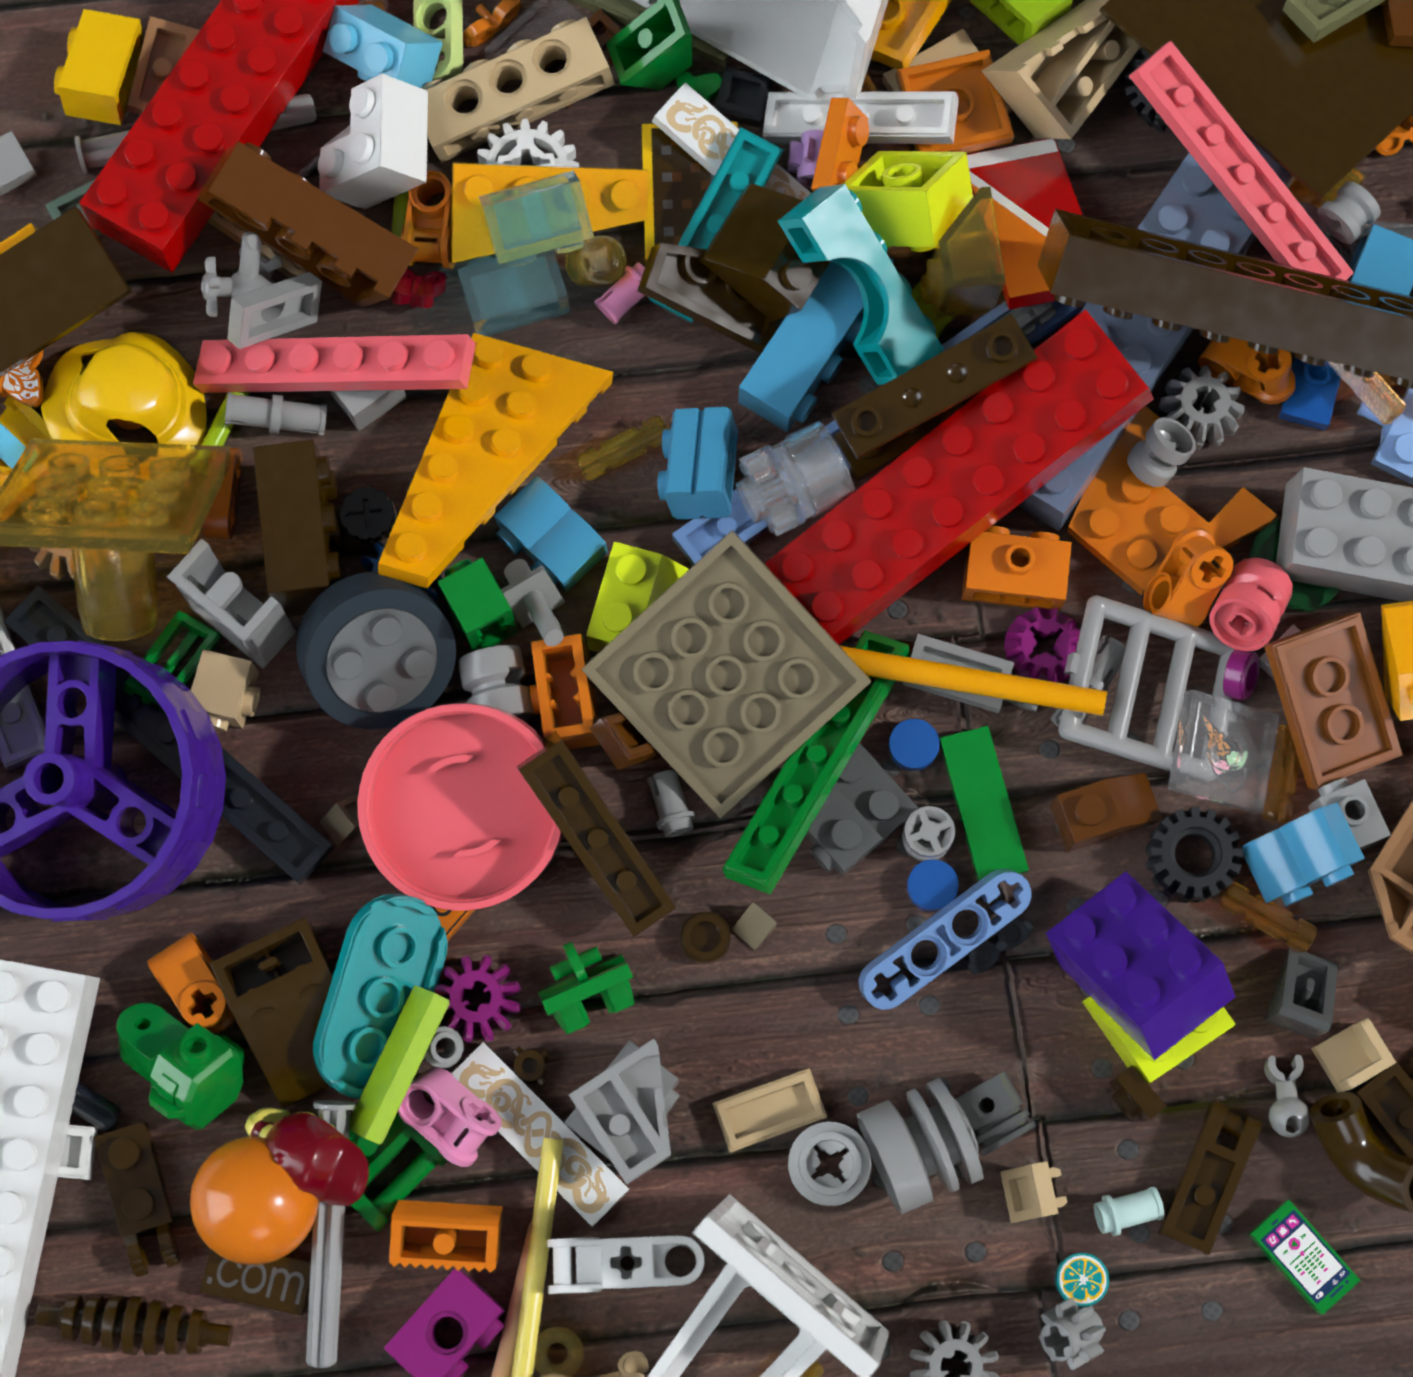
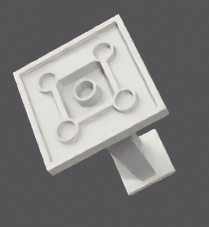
M729 1194L706 1216L693 1232L694 1235L728 1264L647 1377H680L740 1293L749 1286L757 1290L800 1328V1333L760 1377H800L826 1349L859 1377H870L880 1365L890 1331Z

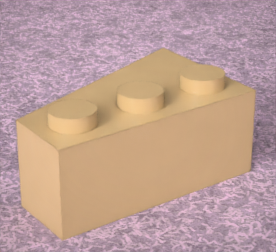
M1085 0L982 70V73L1035 138L1072 139L1141 47L1099 11L1109 0Z

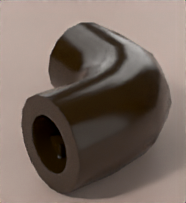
M1339 1092L1327 1095L1316 1101L1310 1108V1117L1317 1137L1329 1160L1345 1179L1368 1197L1392 1208L1413 1213V1158L1393 1152L1377 1138L1368 1123L1361 1100L1357 1095Z

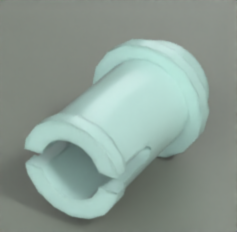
M1150 1187L1147 1190L1117 1198H1112L1109 1194L1104 1195L1101 1202L1094 1203V1214L1102 1234L1111 1232L1113 1236L1121 1235V1229L1157 1219H1164V1207L1157 1188Z

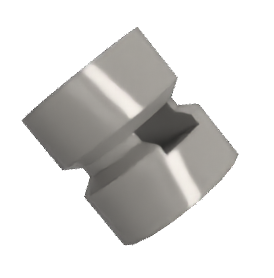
M493 646L476 650L459 658L457 664L462 687L465 691L472 693V696L466 703H477L499 708L513 714L525 723L536 717L532 708L530 688L521 684L527 673L519 646Z

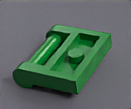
M397 1112L383 1143L380 1145L349 1130V1140L362 1150L368 1161L369 1175L367 1185L412 1139L423 1149L373 1202L363 1194L357 1202L351 1204L378 1232L390 1221L387 1216L394 1210L398 1200H404L438 1164L443 1167L448 1162L433 1144L412 1126L404 1122L399 1112Z

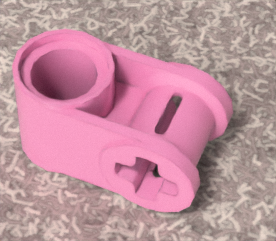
M442 1068L428 1069L414 1079L398 1110L400 1117L405 1123L412 1126L433 1144L445 1159L460 1167L471 1166L478 1157L477 1149L486 1137L495 1135L502 1125L498 1113L489 1104L476 1097L450 1072ZM423 1090L430 1094L435 1105L430 1104L425 1099Z

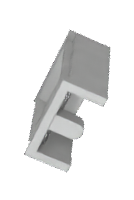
M201 538L167 578L177 585V589L188 602V607L264 669L296 631L277 600L271 596L264 604L243 587L242 581L236 573L225 572L211 550L210 545Z

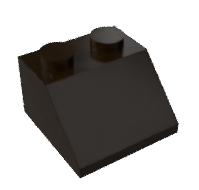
M750 183L746 185L700 261L766 317L774 321L802 310L831 261L802 263L777 222L803 200Z

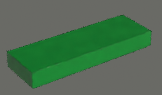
M985 726L939 738L940 750L977 882L997 869L1007 868L1020 875L1028 873L1029 868L989 727Z

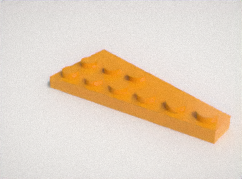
M473 333L471 338L476 345L468 388L449 390L378 562V575L428 588L464 548L466 539L480 524L485 525L495 514L496 506L508 493L512 495L555 448L558 438L571 423H577L587 412V406L599 393L603 394L611 386L613 372Z

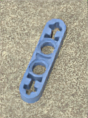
M1007 868L997 869L986 875L867 964L859 977V989L862 996L874 1007L882 1010L892 1009L903 1003L1022 914L1029 906L1031 900V887L1028 881L1019 873ZM1002 881L1010 886L1016 884L1017 887L1012 891L1015 900L1011 904L1000 900L989 907L991 911L996 913V916L991 920L987 911L975 902L980 896L988 904L1000 895V890L997 886ZM962 910H973L978 917L976 931L968 937L957 936L952 929L954 916ZM922 940L933 941L938 950L934 963L923 968L915 966L911 960L913 947ZM898 957H900L903 966L915 975L910 981L902 973L890 982L893 991L887 996L880 991L874 994L871 992L877 986L874 980L877 974L882 973L888 978L901 970L893 963Z

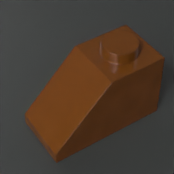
M1146 773L1104 779L1059 794L1050 805L1067 853L1163 820Z

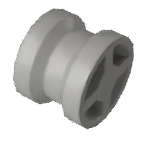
M1351 181L1344 182L1337 190V197L1333 201L1324 202L1317 210L1318 219L1323 227L1337 240L1346 244L1354 243L1360 237L1361 228L1365 224L1374 223L1381 214L1380 207L1375 198L1365 188Z
M926 806L917 809L911 813L903 828L901 838L904 849L909 856L917 861L939 860L947 853L954 841V822L947 812L938 807Z

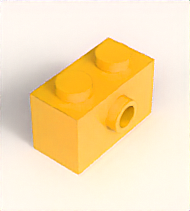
M83 9L78 27H72L68 35V56L65 65L58 66L54 78L55 94L60 95L66 116L122 125L144 42L140 19Z

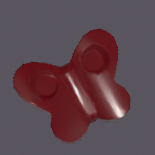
M407 268L391 294V300L399 305L410 303V306L413 308H431L434 305V298L443 294L446 290V274L441 271H433L420 277L415 276Z

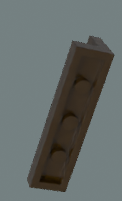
M554 731L543 739L547 746L517 765V768L631 934L635 937L677 907L558 733Z

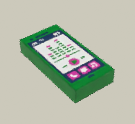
M1289 1199L1282 1202L1248 1233V1236L1318 1315H1324L1361 1281Z

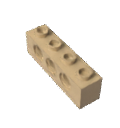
M587 17L578 21L574 19L565 20L554 26L551 33L534 41L531 39L521 40L509 47L507 53L490 61L487 59L477 60L469 64L463 70V73L448 80L437 79L425 84L421 89L428 91L427 137L440 162L443 163L487 143V136L490 133L498 137L504 135V123H508L515 130L520 128L522 119H528V122L531 123L614 85L615 82L609 65ZM553 60L566 61L564 68L559 72L547 73L544 71L546 65ZM513 79L522 81L521 86L515 92H501L502 86L507 81ZM468 99L478 100L477 106L471 112H457L459 105L463 101Z

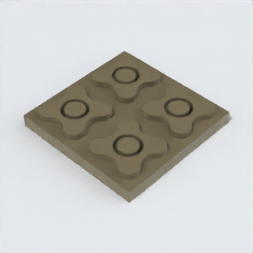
M733 529L581 669L720 819L871 683V679Z

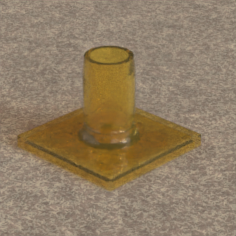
M32 438L0 488V546L71 549L76 600L83 631L93 638L106 641H126L142 637L150 633L157 626L158 588L155 553L190 554L230 468V446Z

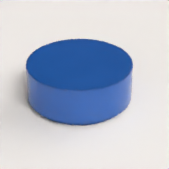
M920 719L904 720L893 729L888 742L889 755L893 762L904 770H923L931 765L937 756L940 745L939 737L936 730L926 721Z
M935 859L925 860L916 865L911 871L906 885L907 894L917 908L926 912H938L955 899L959 888L957 875L953 868L943 861Z

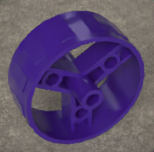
M78 640V642H38L0 656V714L4 707L26 685L48 672L49 675L44 753L35 756L27 764L24 776L0 789V858L76 817L148 864V866L130 884L108 897L76 907L57 903L29 889L8 871L0 859V906L13 913L41 919H51L52 922L108 920V917H117L146 908L173 892L198 866L213 842L223 812L226 784L221 743L206 710L193 692L162 666L155 665L132 654L130 651ZM117 666L125 669L147 687L167 714L178 742L182 768L180 804L177 811L129 781L124 770L117 763L112 762ZM84 693L87 699L86 709L78 716L76 702L79 696ZM77 728H84L85 757L72 755ZM36 802L44 805H53L54 807L41 812ZM12 807L16 818L13 827L9 829L6 824V814ZM113 808L110 816L99 811ZM142 811L146 818V826L144 831L138 835L134 829V819L138 812Z

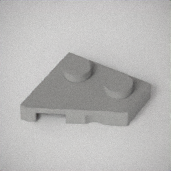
M652 1039L569 1094L626 1185L671 1156L659 1047L655 1039Z

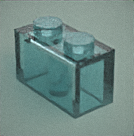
M574 171L479 196L491 245L498 264L508 262V266L512 267L525 265L536 260V254L552 249H555L556 253L572 252L584 246L583 241L594 238L581 183Z
M551 242L514 249L511 254L497 258L491 256L478 257L469 261L466 267L457 269L464 299L474 331L477 334L490 336L570 313L568 294Z

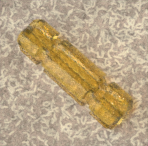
M655 415L641 422V428L636 429L633 426L600 443V449L595 450L592 447L577 456V464L583 476L587 480H593L605 474V468L610 466L613 470L646 453V447L651 445L654 449L662 444L663 430L668 429L665 422L660 416Z

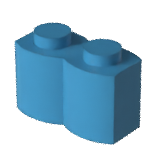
M538 476L533 478L494 515L496 523L500 528L496 536L502 544L514 555H517L522 550L535 562L530 567L531 571L542 565L554 585L559 586L564 592L570 590L608 553L607 544L601 536Z
M1338 802L1307 813L1240 847L1243 848V856L1265 902L1269 903L1282 899L1285 907L1313 895L1309 885L1321 879L1325 887H1328L1353 876L1354 872L1351 865L1365 859Z

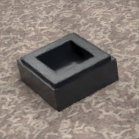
M726 67L714 108L728 120L760 128L767 104L768 92H770L772 86V79Z

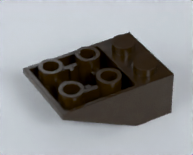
M305 917L210 962V966L226 1001L282 1109L329 1087L330 1085L321 1077L316 1067L313 1043L334 970L313 925Z

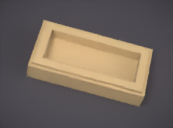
M810 1068L712 1103L729 1153L827 1118Z

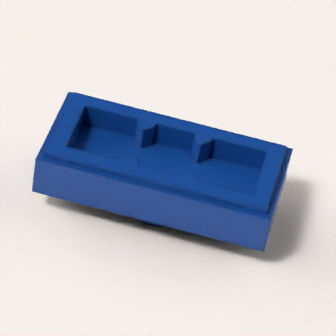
M1294 353L1291 369L1296 378V388L1293 395L1282 402L1278 418L1326 431L1330 424L1344 364L1326 360L1324 366H1316L1295 357L1296 353Z

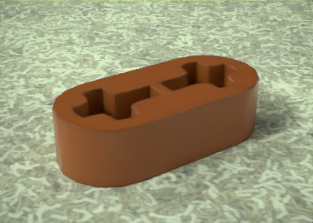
M214 446L212 450L203 514V531L206 538L230 540L233 538L242 478V451L240 448Z

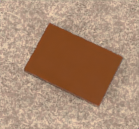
M1350 612L1264 645L1307 788H1320L1336 780L1403 755L1360 612Z

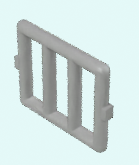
M1099 595L1090 597L1086 604L1076 653L1068 654L1064 674L1070 675L1069 685L1089 688L1104 618L1130 626L1107 731L1081 723L1083 713L1063 709L1058 728L1060 736L1063 739L1198 781H1212L1215 776L1210 771L1209 765L1212 759L1204 734L1198 759L1173 752V746L1195 648L1220 655L1207 721L1222 738H1224L1226 725L1234 723L1238 704L1231 702L1232 698L1225 696L1223 692L1225 668L1234 649L1222 643L1211 631L1153 615L1149 611ZM1150 633L1175 641L1153 745L1127 737Z

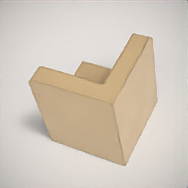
M1369 1018L1350 1025L1311 1048L1338 1093L1355 1088L1396 1063Z

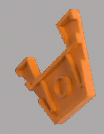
M1146 406L1138 411L1083 493L1067 530L1072 537L1141 596L1144 595L1149 581L1156 575L1175 538L1184 530L1192 527L1204 528L1212 535L1215 540V546L1227 550L1238 544L1241 539L1258 530L1259 532L1262 531L1277 517L1275 512L1246 488L1242 487L1212 521L1207 522L1165 486L1153 487L1138 479L1127 463V456L1137 442L1146 440L1148 429L1160 418ZM1186 547L1185 552L1191 557L1193 554Z

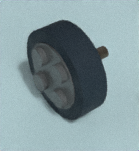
M378 571L344 578L327 588L314 600L299 626L296 640V656L304 680L313 697L326 713L339 722L352 727L385 729L399 725L416 713L430 708L438 700L447 687L454 670L456 644L448 620L427 590L420 586L378 575Z

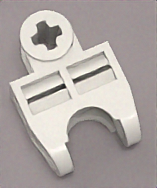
M686 1236L610 1238L601 1240L600 1237L547 1240V1248H553L554 1285L548 1286L549 1294L602 1292V1289L685 1286L698 1279L704 1267V1254L701 1247L696 1241ZM676 1246H685L691 1249L696 1257L694 1270L684 1277H676L670 1274L665 1266L667 1253ZM572 1247H576L577 1284H573ZM625 1256H630L634 1259L635 1265L630 1271H625L620 1266V1261Z

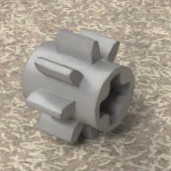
M1069 1298L1040 1316L1046 1325L1042 1328L1041 1335L1038 1337L1041 1340L1043 1349L1050 1356L1052 1362L1055 1360H1067L1070 1369L1074 1370L1104 1352L1098 1342L1102 1339L1106 1328L1103 1327V1323L1092 1305L1077 1308L1074 1298Z

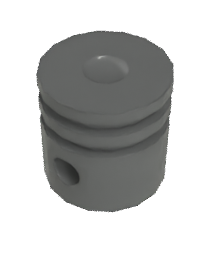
M1005 1071L955 1099L964 1110L973 1132L977 1136V1143H981L984 1148L979 1151L982 1157L1036 1127L1034 1120L1028 1122L1026 1119L1030 1115L1028 1110L1022 1111L1019 1105L1023 1104V1101ZM985 1098H990L994 1102L992 1112L984 1109L983 1101Z

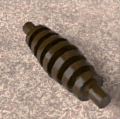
M112 1295L107 1302L106 1308L103 1296H90L85 1308L82 1296H69L66 1303L62 1304V1306L39 1304L35 1316L36 1325L58 1327L61 1331L62 1339L74 1342L81 1330V1341L83 1344L95 1347L101 1336L103 1349L115 1352L121 1343L122 1352L127 1355H137L142 1342L144 1355H158L163 1341L166 1355H178L184 1342H186L187 1354L197 1355L201 1353L203 1347H206L207 1344L230 1347L233 1338V1325L210 1323V1320H207L206 1311L194 1309L190 1320H187L186 1307L173 1304L167 1318V1304L165 1301L153 1299L147 1311L146 1297L138 1295L131 1296L127 1307L124 1295Z

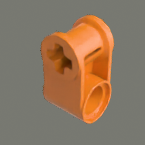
M427 171V182L409 190L405 224L400 238L419 248L409 264L411 267L415 262L441 263L443 268L453 269L456 262H450L452 185L448 178L438 171ZM434 194H445L439 204L426 206L428 199Z
M1230 337L1228 343L1212 340L1198 358L1200 367L1209 365L1211 377L1217 379L1220 373L1227 371L1229 377L1225 385L1241 386L1240 390L1257 398L1263 403L1279 404L1286 401L1293 395L1296 388V378L1291 369L1292 357L1290 352L1278 349L1277 354H1266L1250 348L1247 345L1248 341Z
M1192 527L1184 530L1175 538L1169 553L1156 575L1149 581L1143 597L1144 609L1153 615L1198 627L1205 620L1211 604L1223 584L1230 577L1233 570V559L1225 549L1215 546V540L1212 535L1204 528ZM1186 547L1193 554L1191 557L1185 552ZM1213 559L1218 563L1219 569L1211 563Z
M190 932L147 960V963L161 987L173 1000L182 1017L193 1026L198 1023L213 1034H218L225 1031L233 1023L235 1017L210 966V962H212L210 956L196 936ZM206 998L214 1001L211 1005L214 1014L208 1018L201 1014L205 1010L202 1002Z

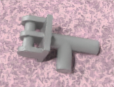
M517 559L512 561L504 570L509 585L502 588L501 591L510 605L514 616L522 628L534 622L546 645L556 646L560 644L564 636L567 635L552 610L565 603L563 597L542 565L531 571L525 560Z

